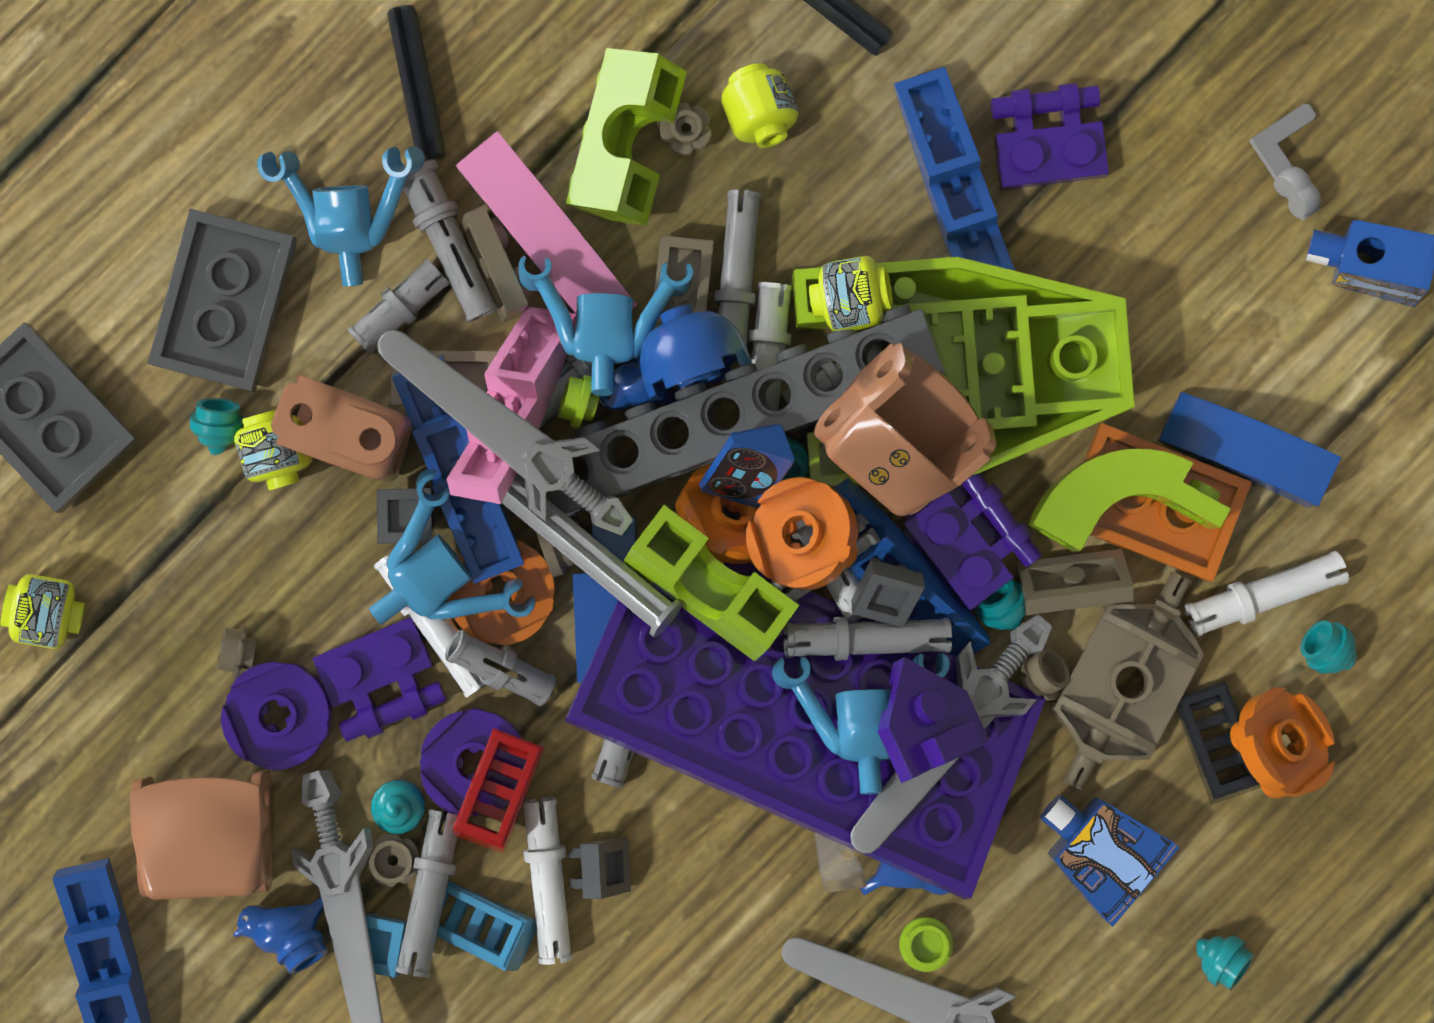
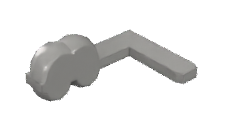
M1309 104L1301 105L1248 140L1274 178L1276 191L1288 199L1290 212L1302 221L1321 209L1319 207L1321 205V195L1315 185L1312 184L1309 175L1303 169L1296 166L1293 167L1277 143L1314 120L1316 114Z

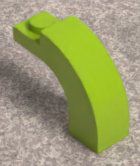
M1124 449L1089 459L1063 474L1042 496L1026 524L1031 529L1074 552L1083 549L1102 514L1111 505L1129 496H1142L1159 501L1207 529L1221 528L1231 508L1218 502L1221 493L1211 486L1196 479H1192L1189 485L1183 482L1194 462L1160 450Z

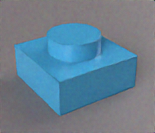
M365 912L375 974L393 978L401 975V973L395 972V968L398 965L407 921Z

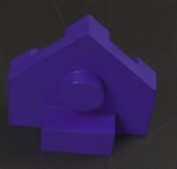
M905 657L893 663L889 680L890 685H892L887 710L882 711L877 732L901 783L944 765L990 741L965 689Z

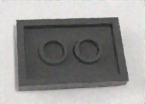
M189 209L147 364L256 393L297 238L289 234Z
M23 322L0 344V454L56 513H63L140 439L31 324Z

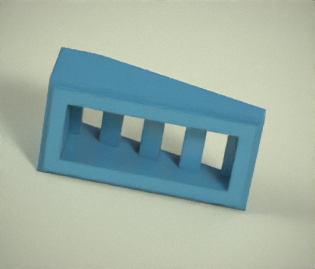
M448 880L443 908L449 894L457 899L446 924L439 923L437 937L504 971H517L537 931L536 920ZM470 904L476 908L465 932L461 933L458 929ZM490 914L496 918L485 942H481L478 939ZM510 924L513 927L501 951L498 948Z

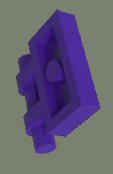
M1076 83L1061 84L1056 91L1030 94L1029 89L1012 90L1011 96L991 98L992 118L1012 117L1014 132L996 134L994 137L1000 190L1106 178L1109 170L1103 123L1100 121L1081 124L1080 109L1100 106L1098 86L1078 88ZM1060 111L1061 126L1033 130L1032 115Z
M981 473L970 476L962 483L973 499L961 508L952 496L946 493L903 524L904 528L968 611L972 610L1014 578L1001 562V559L1013 551L1025 567H1028L1043 555L1030 538L1034 535L1024 521L1020 524L1000 499L1004 494L995 483L989 485ZM982 512L1002 536L991 546L988 545L971 523V520Z
M411 617L312 658L332 708L353 700L357 715L339 722L341 733L346 742L366 735L368 739L384 733L385 726L409 716L413 720L429 714L428 708L447 701L439 681L423 688L419 686L415 673L430 668L434 664L420 629ZM397 681L402 696L376 707L370 692Z

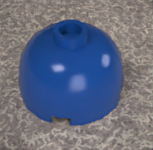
M691 304L672 308L660 315L663 324L648 333L641 347L639 361L642 380L650 401L664 400L660 389L674 386L677 392L699 383H705L707 387L725 380V374L733 370L732 364L739 362L741 366L752 364L745 341L738 328L729 319L712 311L694 313Z

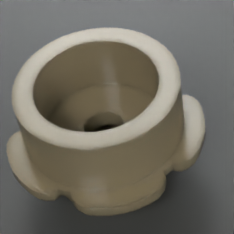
M681 102L678 105L674 123L661 121V138L664 142L669 143L670 149L679 155H690L696 150L704 149L710 142L712 137V130L709 128L711 118L708 112L701 106L695 105L691 107L688 103ZM683 124L691 126L689 133L682 132L681 127Z
M242 625L240 630L224 628L217 670L232 672V678L239 676L240 668L250 669L252 667L256 638L247 637L246 626Z
M1043 649L1042 652L1029 655L1021 664L1020 679L1025 689L1030 690L1036 696L1043 695L1046 700L1050 701L1057 699L1061 694L1060 690L1069 684L1070 672L1066 662L1057 652L1052 649Z
M388 833L380 836L366 862L367 868L373 874L375 881L383 886L393 887L398 882L402 884L408 883L418 871V869L413 868L415 857L419 858L417 846L408 838L401 839L398 834ZM390 855L397 856L398 863L396 865L389 863L388 858Z

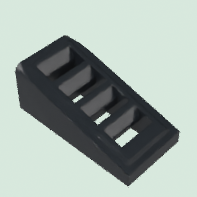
M1226 681L1182 696L1177 706V711L1210 803L1216 804L1261 788L1260 784L1249 772L1241 753L1237 749V754L1211 762L1208 753L1233 745L1230 732L1203 741L1200 732L1226 723L1230 731L1232 725L1239 721L1240 717ZM1220 702L1223 712L1195 721L1192 714L1193 711ZM1242 765L1244 775L1219 783L1217 773Z

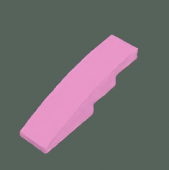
M498 131L455 165L541 273L545 270V258L548 257L551 260V281L559 295L575 314L577 310V297L582 294L606 293L630 297L605 263ZM633 300V310H634V309L637 307V304H636V303L634 302V300Z
M527 306L484 373L488 389L487 393L537 429H539L567 356L548 309ZM569 313L573 322V328L575 329L576 314ZM467 430L469 443L447 477L450 495L501 504L517 472Z

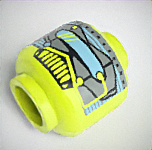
M763 63L751 64L740 68L729 77V84L724 88L721 102L733 134L742 142L757 143L759 148H768L783 142L788 136L787 131L796 123L799 115V110L787 78L782 71L769 68Z
M869 256L828 262L820 268L819 283L809 286L810 302L814 317L824 316L827 325L832 331L860 330L875 327L883 321V313L893 309L892 289L886 266L878 267L873 258Z
M276 410L242 419L244 428L238 430L234 436V442L246 479L251 482L266 480L268 490L300 482L297 471L307 468L312 462L311 456L276 444L278 435L271 428ZM292 415V419L297 425H303L300 418Z
M26 574L19 580L17 585H8L0 626L8 628L10 638L16 643L58 649L66 642L68 633H80L85 603L75 601L76 591L74 585L67 580Z

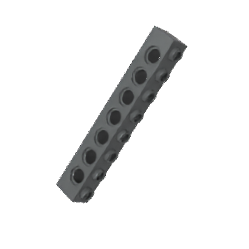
M910 305L900 306L883 313V321L880 325L862 332L860 330L834 331L827 335L829 344L809 351L806 344L798 345L776 354L778 363L758 371L756 364L753 363L726 373L727 383L707 390L705 383H699L674 393L677 402L657 409L655 402H649L624 412L627 421L607 427L606 421H599L579 428L575 431L576 437L586 438L601 450L580 456L588 465V476L584 482L588 483V486H592V489L601 493V496L613 495L621 498L699 469L702 466L712 464L733 432L777 424L782 425L787 436L814 426L826 409L845 392L859 372L868 365V352L873 345L879 342L901 343L909 351L935 367L944 376H948L949 374L927 314L922 309L912 312ZM836 361L843 371L842 382L835 390L824 392L817 384V371L824 363ZM784 380L791 390L790 402L784 409L773 411L766 402L767 389L772 383ZM732 399L739 407L740 417L733 428L723 430L716 421V410L722 402ZM681 418L688 426L689 437L682 447L674 449L667 442L666 430L673 420ZM630 437L636 442L639 453L635 463L626 468L617 459V447L623 439ZM564 491L546 492V499L567 516L586 511L585 507L583 508L581 504H577Z

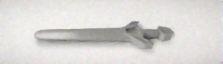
M391 330L381 335L378 341V352L382 358L525 479L528 509L546 521V492L561 490L566 495L568 494V497L576 501L577 504H581V507H585L586 511H589L592 524L622 536L633 519L619 499L613 495L601 496V493L592 489V486H588V483L580 479L578 475L575 476L573 457L601 451L586 438L554 441L406 334L397 330Z
M1039 614L1010 632L1011 644L993 664L992 668L977 670L971 642H968L955 657L957 686L967 691L984 729L996 717L1022 716L1026 714L1037 700L1009 698L1007 682L1029 655H1035L1044 649L1052 626ZM958 758L903 783L900 782L895 771L883 787L882 793L877 795L853 827L850 836L854 848L861 853H872L878 849Z
M330 770L315 771L303 775L301 803L308 808L312 807L313 811H316L314 816H317L315 818V822H318L316 827H319L317 832L321 833L318 834V837L322 838L319 840L322 843L320 845L321 849L317 850L315 855L312 856L297 847L290 848L294 868L319 887L351 1022L383 1023L359 879L374 847L370 828H363L351 846L342 844V840H339L341 835H338L340 830L336 829L339 826L335 825L338 821L334 819L337 816L333 812L336 811L332 809L342 793Z
M794 937L789 939L782 948L784 962L790 967L910 1023H995L991 1011L1016 997L1015 994L996 987L974 997L967 998L804 938Z

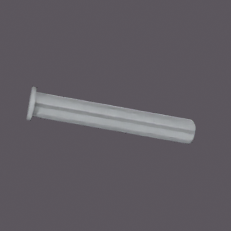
M516 475L502 503L651 627L649 632L651 636L655 638L660 635L676 617L682 607V603L679 600H675L673 603L548 499H546V521L528 509L525 480Z

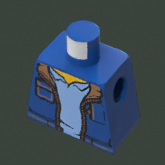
M1352 220L1345 236L1314 229L1305 261L1336 268L1332 284L1337 287L1415 307L1429 291L1433 277L1434 235ZM1357 253L1368 254L1374 263L1367 264L1362 262L1358 258Z
M1059 794L1047 805L1040 815V819L1061 836L1049 850L1048 855L1096 913L1112 927L1180 848L1171 840L1097 797L1093 798L1081 812L1064 796Z

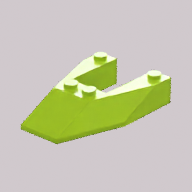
M961 257L876 263L878 267L886 266L892 289L893 309L910 305L912 312L922 309L927 314L949 374L945 377L964 395L978 418H985L993 427L997 442L996 447L990 454L991 459L973 475L1135 407L1126 298ZM821 267L794 269L792 286L796 331L830 328L824 316L814 317L810 302L809 286L819 283L818 277ZM814 432L805 435V448L808 452L809 463L807 476L809 479L836 487L849 478L856 486H861L828 457L825 445L816 438Z

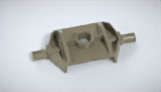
M1170 572V576L1158 599H1154L1152 604L1103 605L1102 609L1105 611L1070 675L1069 684L1064 687L1056 704L1052 703L1050 706L1077 746L1075 749L1077 753L1062 780L1083 791V787L1096 762L1101 764L1103 760L1150 759L1204 656L1197 640L1179 618L1181 611L1177 610L1192 582L1187 578H1181L1182 576L1177 573ZM1134 666L1142 672L1144 686L1138 695L1129 698L1124 697L1116 686L1117 675L1122 669Z

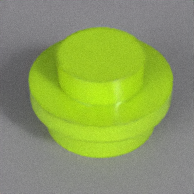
M584 374L582 379L569 376L559 405L558 418L568 420L570 427L578 429L583 419L592 421L600 396L591 393L592 376Z
M919 917L910 921L903 928L899 938V949L903 959L910 967L922 972H931L943 967L950 959L953 951V938L946 925L938 919Z

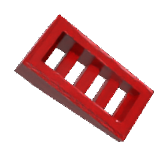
M493 728L452 828L454 835L505 854L544 747ZM501 750L527 760L524 768L520 769L496 760L497 751ZM490 771L518 781L515 790L487 780ZM482 792L510 802L507 811L479 801ZM474 813L500 822L499 831L496 832L471 822Z

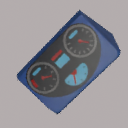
M774 424L731 433L699 483L701 491L747 506L760 507L761 504L757 502L763 493L780 482L794 463V455L782 425Z

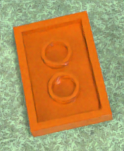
M1099 423L1083 462L1124 449L1140 448L1169 452L1194 462L1183 481L1184 483L1189 485L1192 479H1196L1211 486L1221 493L1218 502L1231 508L1221 528L1207 529L1159 501L1142 496H1129L1117 501L1102 514L1090 536L1207 582H1213L1252 482L1104 423Z

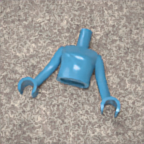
M397 147L386 150L382 156V163L390 177L374 219L371 213L368 186L352 185L317 188L312 191V197L297 174L300 161L292 151L281 153L279 157L281 170L277 166L276 156L273 152L262 154L257 160V168L265 180L270 182L283 180L304 215L309 238L313 245L325 252L338 254L342 286H357L363 284L360 254L371 251L386 236L408 175L422 169L425 156L418 147H408L405 152L407 165L404 166Z
M525 256L519 261V280L521 284L528 290L540 292L552 316L565 352L570 356L573 355L578 360L592 363L591 393L597 396L613 394L614 363L628 362L632 358L640 356L644 340L648 333L654 329L671 297H679L686 294L690 289L693 276V268L687 263L685 278L681 281H674L667 275V262H665L661 267L660 285L641 313L635 332L633 331L632 324L633 299L631 297L606 293L579 295L577 297L574 329L569 311L551 281V260L548 257L545 258V270L538 275H533L526 271Z
M427 469L418 476L416 482L419 502L402 537L387 559L388 578L394 589L369 607L371 614L381 625L407 606L416 614L432 620L457 618L505 609L510 615L515 617L529 615L535 606L534 596L529 597L522 604H514L509 601L510 596L522 587L523 581L521 579L508 581L503 587L502 593L445 602L454 592L472 581V577L453 549L439 534L414 551L434 507L444 504L450 493L449 487H445L436 495L427 494L423 490V486L435 477L437 470Z
M940 652L935 659V674L944 677L949 670L950 663L948 657ZM920 653L915 656L912 662L924 667L923 654ZM783 657L777 660L772 670L774 681L782 688L792 689L826 747L842 759L858 762L860 794L882 793L880 761L890 758L877 731L882 711L887 710L891 690H853L837 693L835 695L838 717L836 730L830 717L806 681L811 668L809 661L805 657L799 658V675L797 679H793L784 672Z

